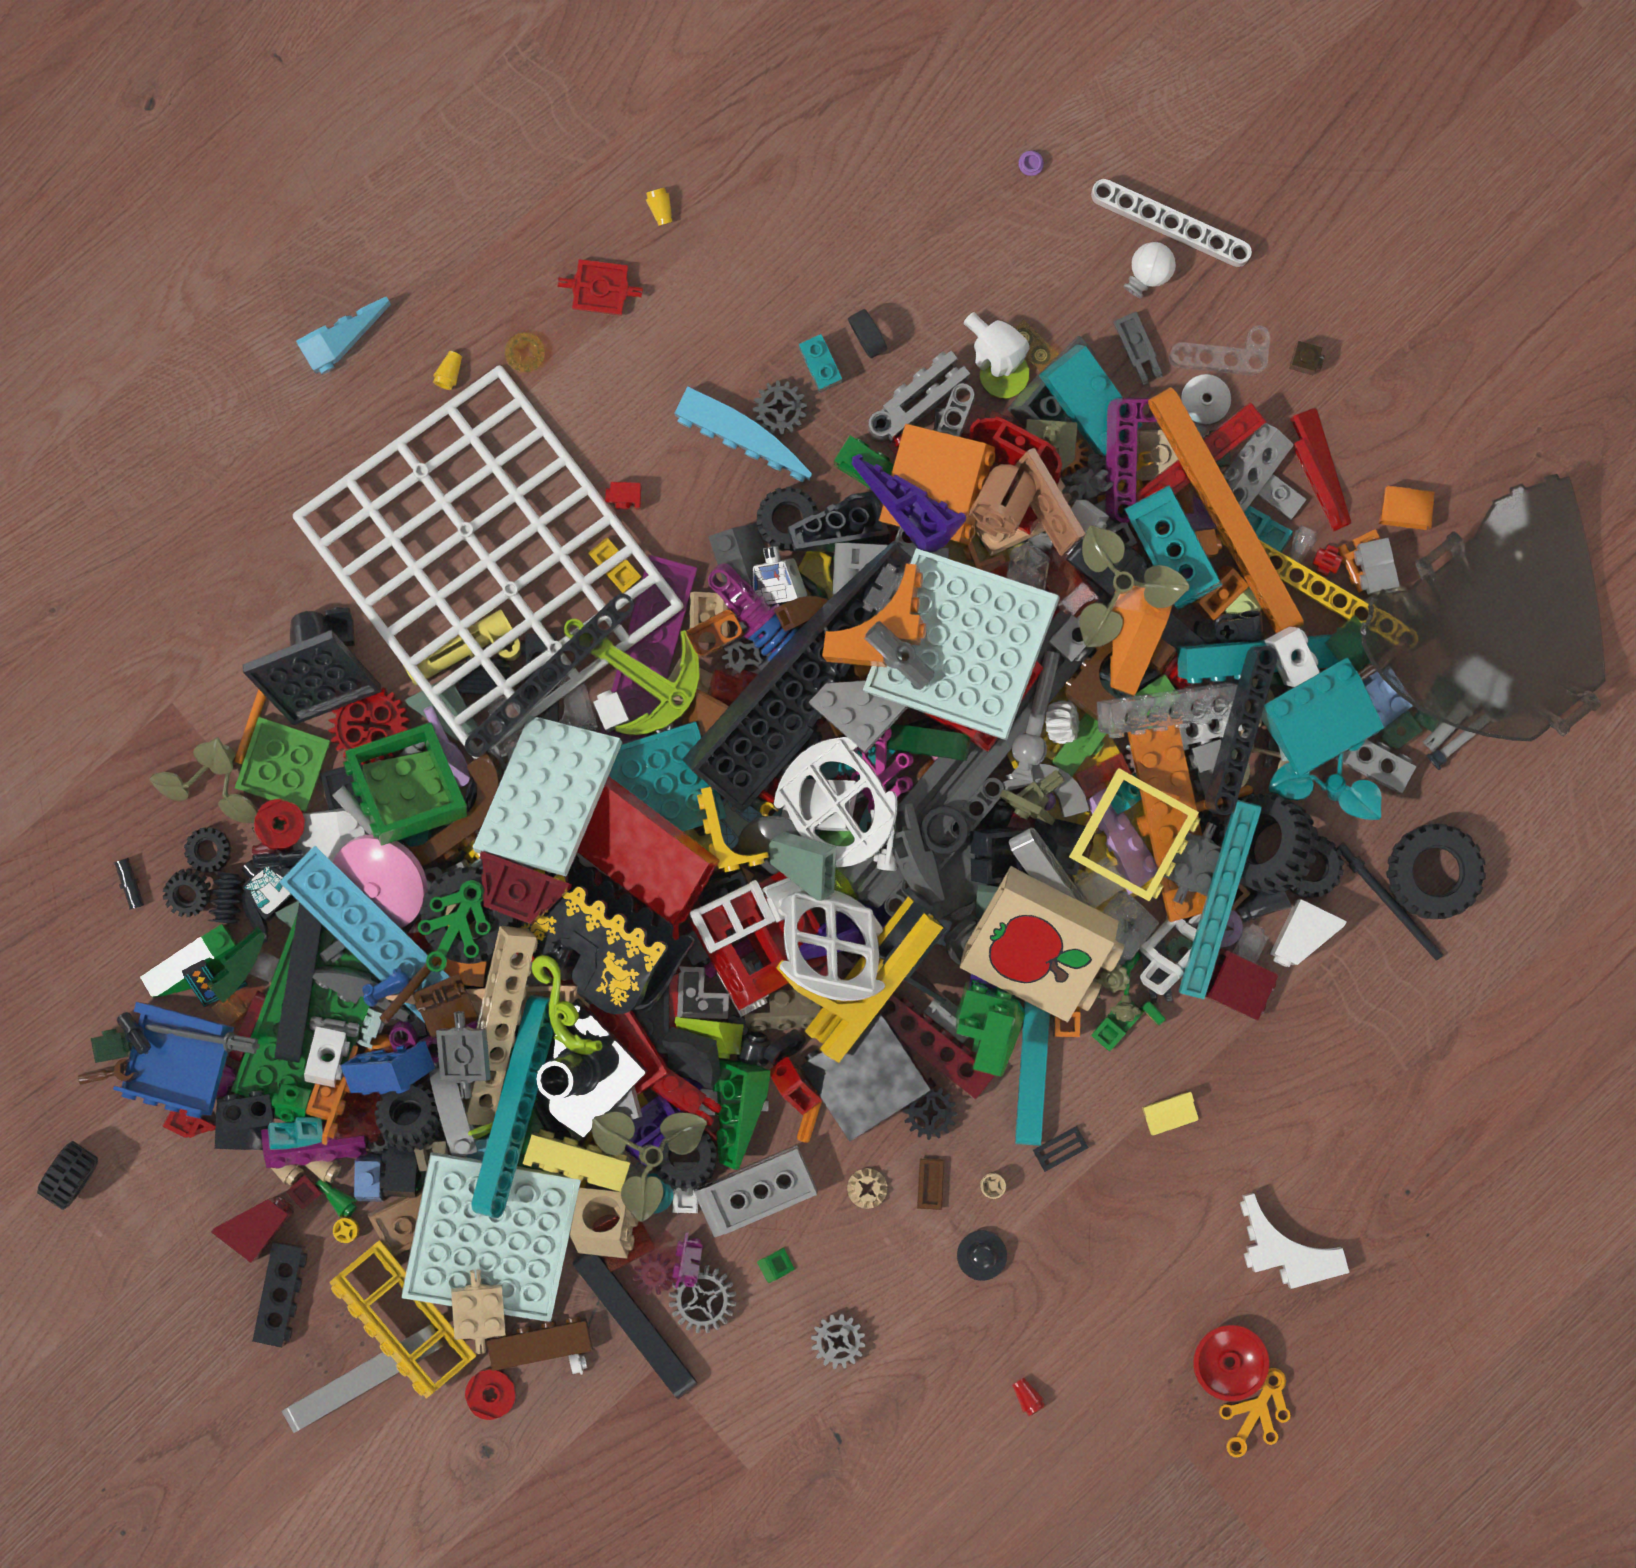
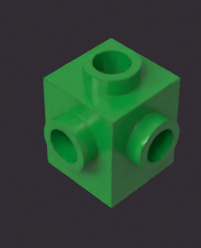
M281 1084L279 1093H274L271 1107L275 1108V1119L295 1123L296 1117H307L306 1108L311 1097V1090L295 1085Z

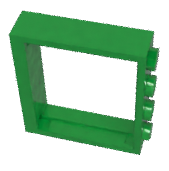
M431 722L345 751L346 761L343 764L346 774L353 777L354 782H351L354 794L356 797H361L362 803H360L362 813L364 817L369 816L371 835L378 838L381 846L467 817L466 803ZM424 742L450 803L384 825L359 763Z

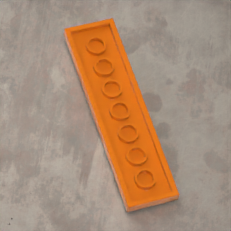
M1176 714L1127 725L1126 729L1137 778L1197 811ZM1140 789L1158 871L1188 815ZM1200 822L1194 832L1190 830L1188 832L1193 835L1202 836ZM1165 877L1162 878L1160 884L1163 885L1162 895L1168 921L1173 922L1202 914L1207 896L1198 892L1188 891L1183 905L1173 901L1179 887L1173 881Z

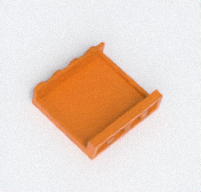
M905 424L891 476L897 475L927 492L929 498L938 503L943 501L948 504V508L958 514L960 512L964 513L966 521L950 540L969 545L970 540L975 534L974 524L976 521L972 513L969 515L970 509L988 478L990 466L995 461V447L986 443ZM883 505L879 521L901 527Z

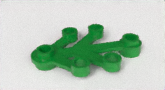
M474 880L466 881L461 885L459 892L442 898L434 897L431 899L430 908L434 912H441L445 909V906L461 902L457 912L433 920H422L418 925V930L423 935H429L433 930L449 925L437 951L427 956L426 965L431 971L440 972L446 968V955L458 931H460L465 946L464 954L468 958L478 956L480 949L474 943L466 919L470 907L477 922L475 925L476 932L480 935H487L491 931V925L486 921L481 906L485 891L479 882ZM471 888L477 891V895L474 898H469L467 895L468 890ZM435 900H441L442 907L440 909L433 907ZM425 922L431 926L428 932H423L421 929L422 924ZM481 923L488 925L486 932L482 933L479 931L478 927ZM471 945L476 948L474 955L467 953V948ZM435 957H440L442 960V964L439 967L433 965L432 961Z

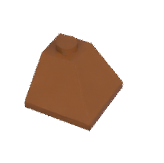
M697 689L694 699L685 712L682 723L686 725L696 722L702 737L729 706Z

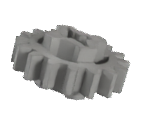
M830 1314L829 1322L822 1318L823 1326L814 1327L818 1335L811 1336L812 1340L817 1341V1344L812 1346V1350H819L816 1358L824 1357L823 1365L825 1366L829 1361L833 1362V1369H836L838 1363H841L843 1368H846L847 1361L855 1364L854 1356H862L861 1351L858 1350L859 1347H865V1343L860 1341V1338H863L865 1334L862 1332L858 1333L857 1331L861 1325L858 1323L853 1326V1317L846 1321L843 1314H840L839 1319H835L834 1315ZM832 1325H842L839 1330L831 1331L827 1329ZM850 1330L855 1336V1345L848 1340L847 1335ZM839 1335H842L845 1345L839 1344L837 1347H834V1341L831 1337L838 1338ZM822 1337L828 1341L829 1348L827 1352L822 1347ZM845 1351L850 1353L845 1357L835 1358L839 1352Z

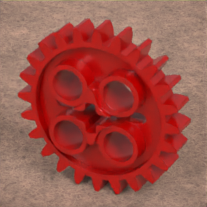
M383 687L380 693L343 706L339 710H333L332 712L336 715V718H331L328 721L334 724L335 727L330 728L328 732L336 734L331 739L333 743H340L336 750L338 752L346 751L373 742L378 734L383 733L385 737L409 730L404 727V724L409 723L410 719L402 717L408 711L405 708L399 709L403 702L400 699L394 701L396 695L393 692L386 696L387 689ZM363 706L364 714L359 718H355L353 715L355 708ZM383 709H388L389 715L387 719L379 721L378 713ZM353 721L362 724H369L371 721L373 724L377 726H391V729L383 730L376 727H370L368 731L363 726H349L348 722ZM354 731H360V739L352 743L350 735ZM344 751L343 757L346 759V753ZM392 752V753H389V754H386V755H389V756L392 757V758H395V755H394L393 752ZM386 755L371 759L370 762H377V759L381 761L386 760ZM368 761L362 762L361 765L367 764Z

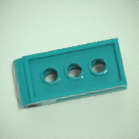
M1170 485L1125 508L1128 518L1154 566H1166L1181 575L1185 569H1193V575L1189 579H1185L1189 584V590L1174 603L1178 610L1223 586ZM1162 525H1170V530L1167 534L1160 535L1158 533ZM1179 546L1182 548L1180 555L1177 557L1170 556V551L1173 547Z

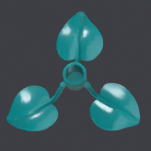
M1366 739L1348 750H1359L1364 745ZM1343 753L1338 756L1337 774L1329 776L1326 783H1323L1317 776L1310 775V772L1299 777L1289 762L1275 772L1269 784L1270 793L1296 801L1303 800L1312 793L1314 788L1312 780H1314L1321 787V790L1327 791L1328 798L1333 801H1339L1342 810L1349 815L1367 820L1381 819L1382 796L1379 787L1368 780H1358L1351 787L1346 786V781L1342 776Z

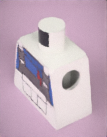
M778 546L764 548L766 563L753 567V589L758 596L762 595L765 598V603L768 605L807 596L796 561L793 558L781 560Z

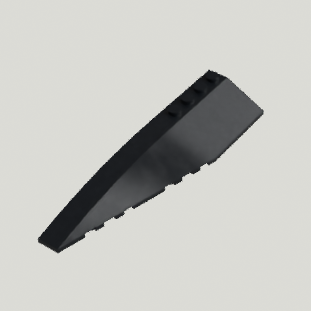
M894 541L849 580L801 627L682 759L696 775L742 813L811 737L818 718L821 719L823 715L812 707L809 701L826 683H838L851 666V664L827 662L822 655L826 631L833 632L850 629L876 616L880 608L884 607L889 599L887 596L892 587L896 586L905 571L906 564H909L912 557Z

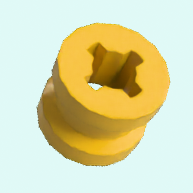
M351 1217L341 1218L333 1226V1235L337 1241L349 1243L357 1238L360 1230L359 1224Z

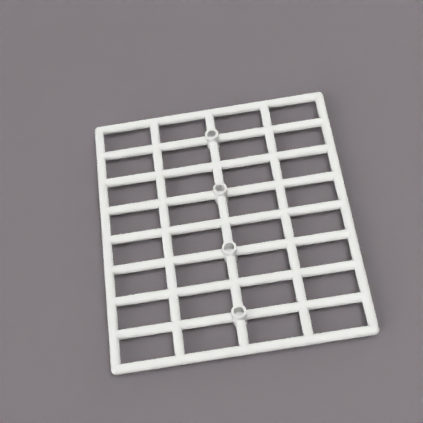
M500 365L496 366L293 513V519L464 746L469 735L461 725L503 694L508 699L514 693L512 688L543 666L570 640L565 636L560 641H554L540 621L581 591L585 593L599 612L606 604L590 584L631 554L635 556L649 576L624 594H628L634 599L650 586L656 584L671 605L630 636L620 625L614 633L621 642L615 647L625 652L683 609L681 600L504 367ZM499 377L515 399L472 429L457 407ZM521 407L537 428L494 458L479 436ZM449 414L464 436L425 464L420 463L406 444ZM543 436L559 458L517 488L501 466ZM471 443L487 465L444 495L429 473ZM398 450L413 469V473L371 502L356 480ZM566 465L581 485V488L539 517L524 498V495ZM494 473L509 494L470 523L465 522L451 502L488 475ZM417 481L423 482L436 501L400 528L393 531L378 510ZM348 487L363 506V509L323 538H320L305 517ZM588 495L604 517L567 544L561 546L546 525ZM516 502L531 524L489 554L474 535V531ZM443 509L458 531L416 561L400 539ZM370 516L386 538L343 568L327 546ZM608 525H611L626 546L584 576L568 554ZM538 531L554 553L516 581H509L496 564V561ZM460 541H467L481 560L438 591L423 571V568ZM393 546L408 568L365 598L349 576ZM560 561L576 583L533 613L518 591ZM488 568L503 590L460 620L445 598ZM415 576L430 597L390 627H387L372 605L409 578ZM627 599L618 600L616 609L619 610L629 601ZM505 600H512L525 617V620L483 650L467 628ZM437 605L453 627L410 657L394 635ZM603 616L598 620V625L604 620L610 627L612 625L611 618ZM591 617L590 619H588V620H587L586 622H584L583 624L585 625V624H586L587 622H589L593 617ZM532 627L548 650L505 680L490 660V657ZM578 627L571 634L575 635L579 631ZM457 635H460L475 657L432 687L416 665ZM563 653L561 656L562 663L571 665L572 663ZM597 659L581 672H578L575 668L568 675L571 678L540 701L495 746L523 727L529 715L538 716L606 666L608 662ZM482 664L497 684V687L455 717L439 695ZM515 703L512 704V706L515 708L518 714H520L519 705ZM472 740L470 743L472 752L478 753L482 751L484 744L482 743L477 747Z

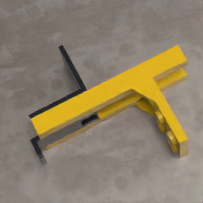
M910 887L906 889L909 896L883 928L882 933L877 936L879 965L876 980H880L885 984L884 989L878 994L857 1001L829 999L812 993L791 980L780 969V964L784 960L776 967L798 993L823 1007L805 1032L811 1038H816L823 1045L820 1050L838 1063L902 980L907 981L943 1004L947 1001L928 978L915 971L947 929L931 913L934 907L923 895ZM862 956L847 977L842 980H850L858 976L865 967L866 958Z

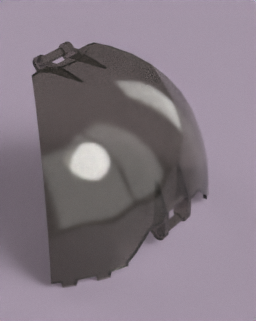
M1558 474L1545 476L1543 483L1530 487H1525L1523 483L1510 487L1509 494L1492 501L1493 504L1486 513L1473 539L1464 544L1463 539L1456 532L1452 531L1447 535V539L1425 557L1421 556L1415 561L1420 579L1408 591H1385L1381 589L1376 599L1371 598L1368 605L1369 614L1367 620L1362 622L1360 630L1362 635L1361 644L1370 662L1382 679L1399 696L1420 711L1443 723L1486 737L1532 742L1550 727L1554 728L1561 736L1567 735L1570 732V728L1584 716L1601 707L1600 700L1593 693L1606 681L1601 620L1593 569L1582 518L1570 476L1560 478ZM1451 550L1453 558L1434 572L1432 563ZM1581 701L1584 703L1565 720L1559 717L1576 702Z

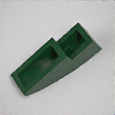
M256 927L219 959L225 968L207 982L209 988L222 1003L239 988L255 964L265 937L259 927Z

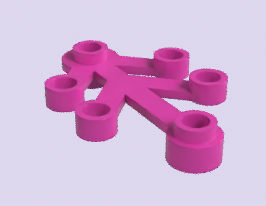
M890 727L884 733V736L882 735L875 743L876 767L868 758V751L865 753L859 747L854 750L857 753L858 750L862 752V758L876 773L885 791L886 784L902 768H906L913 763L912 754L905 751L898 754L896 760L886 769L887 741L891 737ZM903 756H905L907 759L906 764L902 760ZM858 771L851 775V781H859L857 775H860ZM903 776L897 779L896 786L890 791L895 792L898 797L901 793L912 789L913 781L910 777ZM902 780L906 782V788L902 786ZM866 787L862 792L869 800L868 811L871 814V810H875L874 798L870 788Z

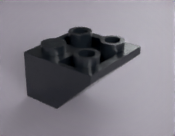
M1036 818L1034 829L1038 832L1067 874L1077 876L1080 863L1069 856L1086 826L1055 819L1053 825H1050Z

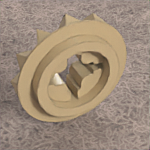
M870 1168L856 1171L848 1181L847 1191L849 1198L855 1205L861 1208L869 1209L878 1206L883 1202L887 1194L885 1178L880 1172ZM875 1180L872 1190L876 1196L874 1197L872 1194L866 1193L860 1197L863 1188L859 1181L869 1184Z

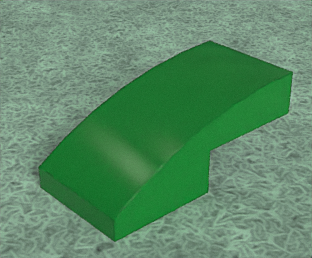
M1132 1000L1131 1004L1141 1011V1014L1135 1015L1133 1021L1124 1022L1117 1020L1116 1014H1113L1111 1011L1091 1034L1109 1052L1144 1013Z

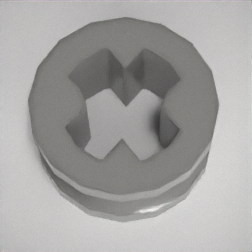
M1130 276L1128 278L1129 283H1125L1123 287L1132 295L1142 299V292L1147 291L1148 286L1137 278Z

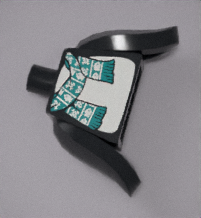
M251 859L242 867V871L250 878L243 885L245 892L242 895V906L253 929L259 927L264 933L263 943H266L268 941L266 920L270 921L276 915V912L282 910L294 898L279 883L294 866H286L281 869H276V867L255 868Z

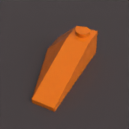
M1133 586L1132 590L1127 594H1120L1112 609V612H1116L1122 617L1123 623L1120 633L1113 640L1111 687L1135 696L1167 624L1172 605L1167 608L1151 606L1144 598L1145 588Z

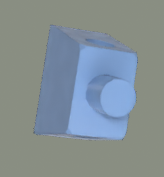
M367 1153L356 1158L354 1197L357 1201H383L384 1188H380V1175L384 1173L382 1155Z

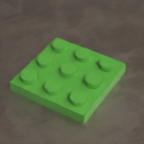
M259 717L235 788L269 800L283 799V801L292 802L300 810L307 812L331 741Z
M428 751L363 764L365 780L384 825L449 804L448 797Z

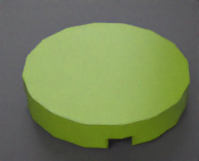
M1025 359L1009 376L1002 375L996 377L992 375L991 365L985 370L980 369V381L983 388L991 396L1001 399H1010L1018 396L1025 389L1029 380V368Z

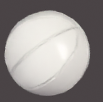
M1150 242L1139 247L1134 253L1132 271L1134 276L1147 286H1160L1166 283L1174 274L1176 267L1175 257L1167 246L1158 242Z

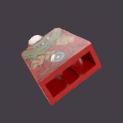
M785 1057L769 1069L771 1070L770 1076L782 1097L800 1114L804 1115L822 1101L805 1073L789 1057Z

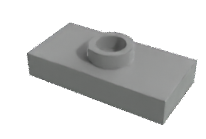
M1274 474L1270 476L1257 494L1290 520L1307 500Z

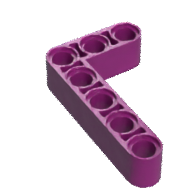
M1115 398L1108 405L1106 470L1108 474L1106 475V482H1113L1114 485L1106 491L1105 511L1106 515L1114 521L1129 522L1130 519L1125 508L1136 503L1138 422H1157L1150 407L1146 416L1143 414V408L1151 398ZM1124 404L1126 412L1121 416L1119 410L1121 405ZM1124 429L1125 438L1120 441L1119 433ZM1123 454L1125 461L1122 466H1119L1118 460ZM1120 480H1123L1124 488L1119 492L1118 483ZM1122 504L1124 510L1122 515L1118 516L1117 509Z

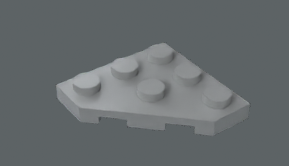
M866 681L826 683L809 701V704L865 753L908 708L899 703L864 692L863 688Z

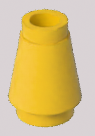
M665 187L647 192L648 199H646V202L658 226L673 222L671 218L670 196L666 192Z
M449 351L433 374V383L446 390H451L453 386H456L462 356L456 352Z

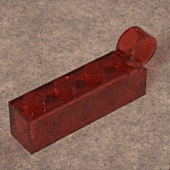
M1053 546L1041 557V560L1031 564L1028 570L1035 587L1038 589L1046 585L1052 594L1060 597L1057 604L1065 614L1071 612L1077 619L1083 610L1095 603L1099 597L1088 579L1066 560L1068 554L1059 555L1055 546Z

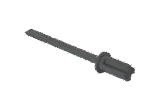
M155 1024L145 1026L146 1029L153 1032L174 1034L180 1037L223 1044L224 1050L227 1052L236 1050L256 1054V1050L260 1047L258 1039L238 1036L234 1032H228L225 1037Z

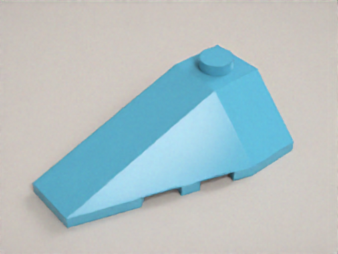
M387 296L359 309L356 312L357 316L353 318L351 315L339 318L334 327L327 328L325 325L296 341L316 374L319 372L325 374L334 369L333 364L337 363L391 305Z

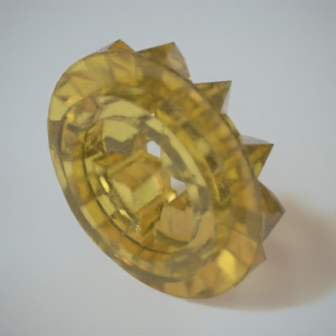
M518 333L506 344V360L516 371L528 373L537 369L544 361V345L534 334ZM528 343H530L529 352L535 357L526 356L521 362V354L515 348L525 349Z

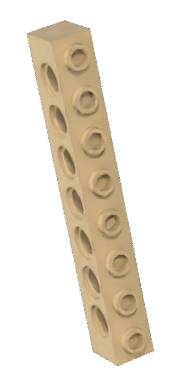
M499 927L476 1028L487 1030L491 1079L471 1082L472 1097L462 1098L467 1118L471 1125H486L492 1123L495 1118L504 1085L505 1073L510 1063L511 1047L514 1046L516 1040V1025L521 1019V1003L526 997L527 977L530 976L532 971V955L537 949V939L528 928ZM515 953H518L516 958L511 959ZM513 976L512 980L506 983L507 979ZM505 1000H508L505 1005L501 1006ZM499 1024H502L499 1029L495 1030ZM497 1047L494 1052L490 1053L493 1048ZM486 1094L483 1099L479 1100L482 1095Z

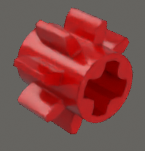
M1329 544L1326 549L1319 547L1312 563L1318 566L1317 573L1326 577L1329 572L1336 574L1343 558L1337 555L1338 548Z

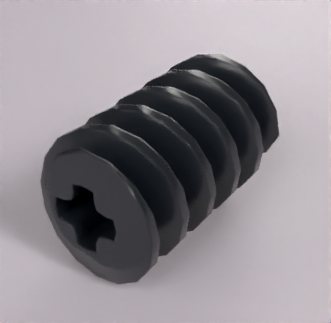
M214 871L221 879L213 880V884L219 886V889L212 890L211 893L218 896V899L210 900V903L216 906V909L209 910L208 913L215 916V918L207 921L227 924L239 923L240 919L234 917L233 914L241 912V909L236 907L235 904L242 903V899L237 897L236 894L243 893L244 889L237 885L245 883V879L241 878L239 874Z

